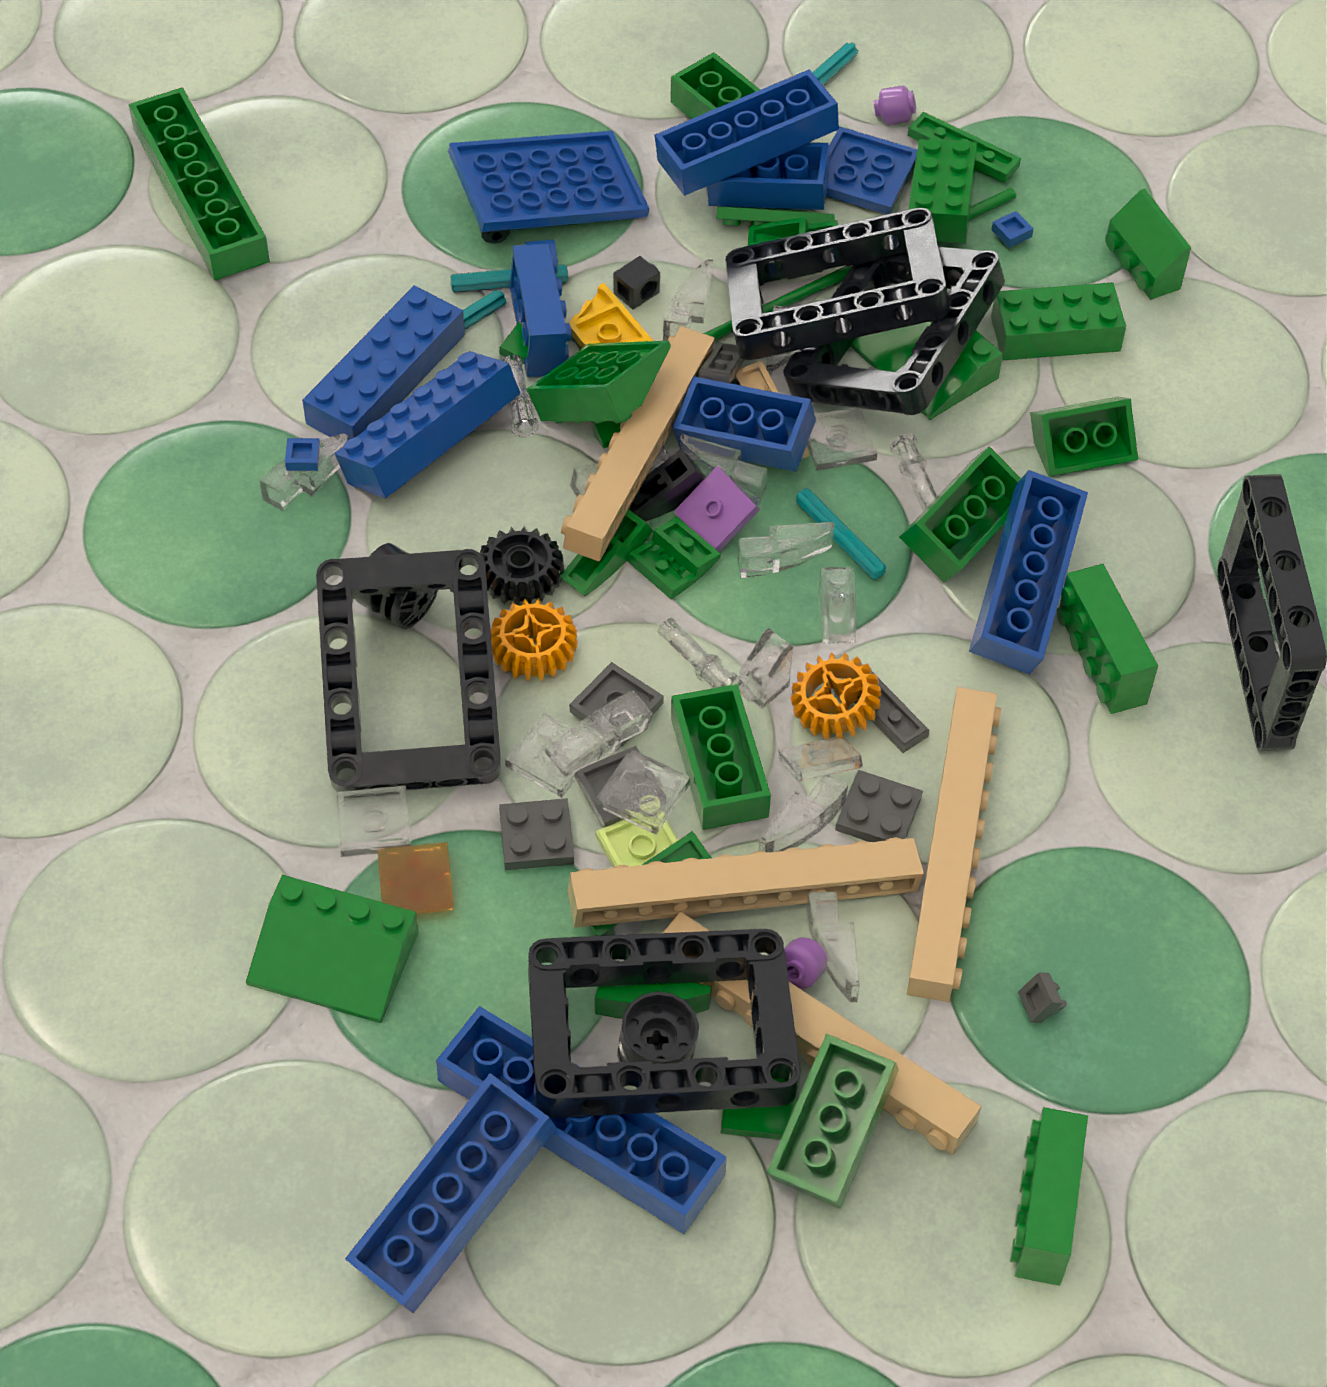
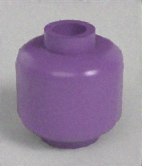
M904 85L883 88L879 92V99L874 100L876 117H881L886 125L909 122L912 114H916L914 92L909 91Z
M800 937L792 940L784 948L788 981L799 989L803 990L811 987L824 974L827 967V955L818 942L810 938Z

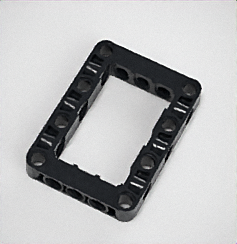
M914 208L744 246L730 251L725 258L733 333L739 355L745 360L761 359L939 320L947 316L951 308L932 215L926 208ZM903 252L905 254L908 253L913 281L764 313L762 304L764 302L760 286L764 285V283L786 278L789 280L820 273L826 269L844 265L848 267L882 259L881 257Z
M938 247L946 287L950 289L948 292L950 312L944 318L933 321L930 326L925 328L911 350L912 355L904 367H901L896 372L876 370L875 367L864 369L849 367L848 364L838 366L855 338L797 350L783 370L790 394L811 399L813 403L902 413L905 415H916L923 412L931 403L1005 283L998 254L991 250L980 251ZM898 253L881 257L882 259L853 265L831 299L890 286L891 283L900 284L913 281L908 253Z
M1280 474L1246 475L1243 479L1242 491L1222 556L1218 561V585L1256 748L1258 751L1293 750L1319 678L1326 666V646L1283 478ZM1258 569H1260V574H1261V578H1262V582H1263V586H1264V590H1265V594H1266V598H1267V603H1268V607H1269V611H1270V615H1271V619H1272V623H1273V627H1274V631H1275V636H1276V640H1277V644H1278V648H1279V652H1280V657H1279L1278 652L1276 651L1275 642H1274V638H1273V634H1272L1273 629H1272V625H1271V621H1270V617H1269V613H1268V609H1267V605H1266V600H1265L1264 597H1263V593H1262V589H1261V584H1260V576H1259V571H1258Z
M474 549L329 559L321 563L317 569L316 582L327 764L332 787L342 795L488 784L496 780L501 771L486 569L483 556ZM467 565H472L477 569L472 575H465L460 570ZM333 575H339L343 578L337 585L326 583V580ZM450 589V592L454 593L465 744L362 752L360 696L356 667H358L356 634L352 609L353 599H356V596L383 594V597H390L391 593L417 592V595L423 594V591ZM475 628L479 629L482 635L477 639H470L465 636V633L469 629ZM340 638L347 641V644L342 649L330 647L331 642L335 639ZM480 692L484 693L488 698L484 703L475 704L470 700L471 695ZM340 703H347L351 706L350 711L343 715L335 713L334 708ZM482 757L489 758L493 762L492 766L486 770H480L474 764L476 760ZM345 768H351L356 772L354 777L348 781L340 780L337 776Z
M743 929L545 938L534 942L529 948L528 979L537 1108L548 1117L560 1118L779 1107L790 1104L797 1096L801 1070L784 942L777 932L771 929ZM616 959H622V960H624V961L619 962V961H615V960H616ZM547 962V963H551V964H550V965H543V964H541V963ZM747 980L757 1059L697 1058L682 1059V1063L653 1064L652 1061L607 1063V1066L577 1068V1064L571 1062V1030H569L568 1024L569 1002L566 997V988ZM774 1079H784L787 1082L781 1083L775 1081ZM701 1082H708V1083H710V1084H712V1085H711V1086H702V1085H700L699 1083H701ZM625 1086H634V1087H636L637 1089H635V1090H627V1089H625L624 1087H625ZM555 1089L560 1090L562 1092L558 1094H553L548 1091Z

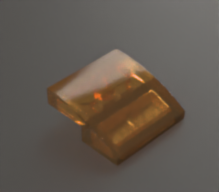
M447 842L378 849L381 899L383 903L412 910L416 914L454 910Z

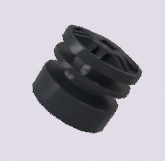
M386 543L379 546L370 556L409 553L392 543ZM438 590L423 591V594L417 595V592L391 593L390 597H383V594L356 596L355 600L369 610L381 613L384 619L393 622L395 626L406 630L416 625L425 616L432 606Z
M658 991L643 994L631 1002L623 1015L617 1051L619 1062L652 1061L653 1064L682 1063V1059H693L699 1031V1023L695 1011L680 997L672 993Z

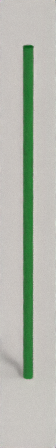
M1009 188L971 206L969 220L1015 199L1016 193L1014 189ZM844 266L762 305L764 313L786 308L842 281L852 266ZM732 320L703 334L714 337V341L733 333Z

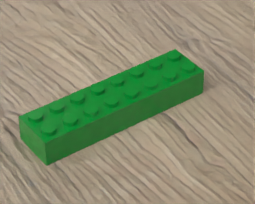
M181 87L128 104L133 130L214 281L269 263L270 258L266 235L184 88Z

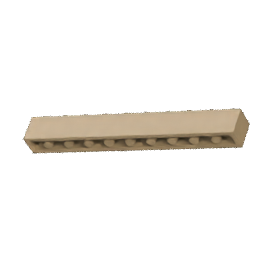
M680 326L675 337L669 336L667 341L670 342L671 348L643 404L631 413L632 417L629 420L621 423L620 433L615 432L613 434L608 454L602 453L597 465V473L590 474L586 483L585 494L578 495L574 504L573 515H567L563 522L561 533L565 535L564 549L600 561L670 435L693 377H699L700 369L713 350L714 337Z
M957 687L907 995L949 1002L952 989L959 990L962 969L956 968L957 958L964 959L967 938L960 936L962 928L968 929L972 908L965 907L966 898L973 899L976 878L969 876L971 868L977 869L980 856V848H974L975 839L982 840L985 820L978 817L979 810L986 811L989 791L983 790L984 782L990 783L993 763L987 762L988 754L994 755L997 735L991 734L992 727L998 728L1001 708L995 707L997 693Z
M895 837L879 842L868 843L867 841H858L853 844L839 846L826 844L818 848H789L785 851L769 853L757 851L749 855L739 856L725 854L716 858L699 860L687 858L680 862L663 863L655 861L647 865L630 867L618 865L610 869L600 870L585 868L577 872H570L567 893L574 928L673 918L680 912L687 916L912 893L918 891L924 872L914 838L901 839Z
M680 912L663 933L710 930ZM747 980L695 982L711 986V996L717 1004L725 1010H733L738 1013L753 1028ZM789 982L798 1054L802 1055L810 1066H813L827 1033L896 1062L899 1072L883 1109L893 1115L897 1122L906 1129H914L925 1136L933 1147L939 1150L945 1149L954 1155L977 1124L982 1106Z

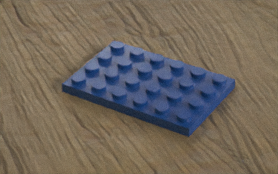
M613 131L449 143V156L482 232L648 217L650 208Z

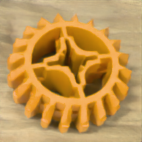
M539 598L535 604H529L526 599H524L521 606L512 602L510 611L501 609L500 618H494L492 628H490L492 655L495 664L501 665L504 673L512 671L514 679L520 675H525L527 682H529L531 676H538L542 682L545 674H549L554 678L557 669L565 671L567 662L573 661L574 652H576L578 647V640L576 639L577 629L573 625L571 615H565L563 607L554 609L552 601L546 605H541Z
M831 652L829 660L825 661L818 655L815 666L806 662L805 669L807 673L797 672L798 682L792 683L793 695L790 698L791 704L794 706V715L797 719H800L801 726L804 729L810 727L811 734L814 736L822 732L823 738L826 740L832 734H836L837 739L841 741L845 732H849V735L854 737L856 734L855 728L857 727L866 731V720L875 721L876 714L874 710L880 709L881 703L878 698L882 695L881 688L878 686V677L875 673H872L868 663L862 665L861 659L858 656L850 661L849 656L845 652L840 659H836L835 654ZM824 683L821 689L814 692L819 685ZM831 689L834 690L835 695H838V697L840 698L841 704H839L837 698H834V696L832 695ZM861 696L857 704L848 710L850 704L857 701V697Z

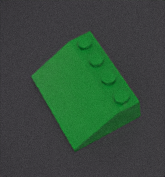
M933 321L857 337L851 344V348L872 367H875L876 370L896 372L905 366L912 355L911 350L925 328L930 326ZM975 330L931 403L921 413L931 420L999 379L1003 353Z
M669 341L589 343L527 388L528 394L541 421H555L556 424L565 421H574L576 424L585 421H594L596 424L605 421H614L616 424L625 422L632 417L631 413L643 404L671 348V344Z
M282 874L267 908L246 984L382 1023L419 933L416 912Z

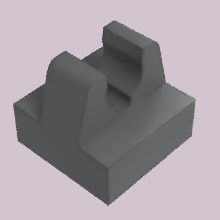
M1038 972L1018 991L1027 1015L1033 1023H1042L1047 1017L1058 1014L1067 1006L1066 1001L1061 1000L1057 991L1060 987L1056 982H1053L1050 973Z

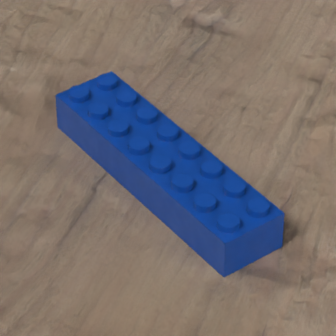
M479 1006L437 1058L438 1081L470 1100L491 1073L537 1108L532 1038ZM553 1089L548 1092L558 1094L562 1091ZM656 1113L549 1117L556 1126V1130L543 1147L683 1234L686 1233L726 1174L727 1157Z

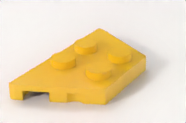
M605 283L598 286L597 294L591 301L587 300L582 305L581 311L575 314L568 322L571 326V336L581 348L589 343L653 341Z

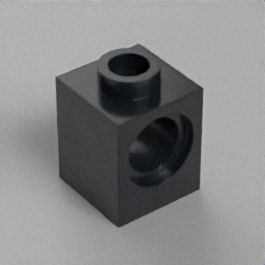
M638 256L613 273V294L632 310L660 293V271L654 264L649 263L641 256Z

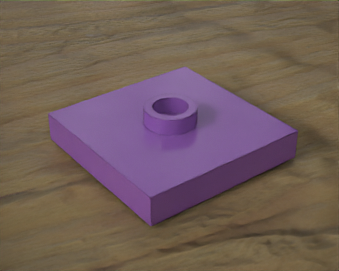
M717 466L677 507L674 513L720 552L759 512L760 508L723 469Z

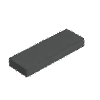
M723 342L717 343L700 369L699 378L731 383L745 360L740 357L737 345Z
M878 678V686H880L882 692L881 697L878 698L880 699L881 706L880 709L874 710L876 717L875 721L872 722L904 753L928 738L930 730ZM861 696L857 697L858 700L854 702L855 704H857Z

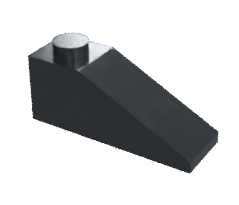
M680 449L646 476L629 510L645 522L676 510L706 477L698 465Z

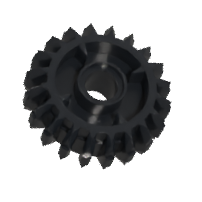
M525 525L521 531H515L511 526L509 533L505 534L499 530L497 538L489 537L487 545L481 546L480 554L485 561L487 591H490L492 599L501 597L504 605L509 601L519 605L524 599L529 604L532 603L533 599L538 598L540 602H543L545 594L553 596L555 587H560L561 574L564 573L563 554L559 550L557 541H551L548 533L540 536L537 528L532 532H528Z

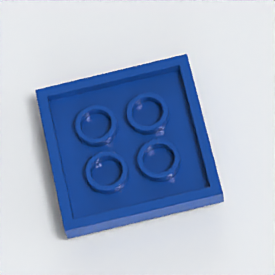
M839 126V130H837L829 145L830 171L826 196L886 215L891 214L915 167L917 149Z

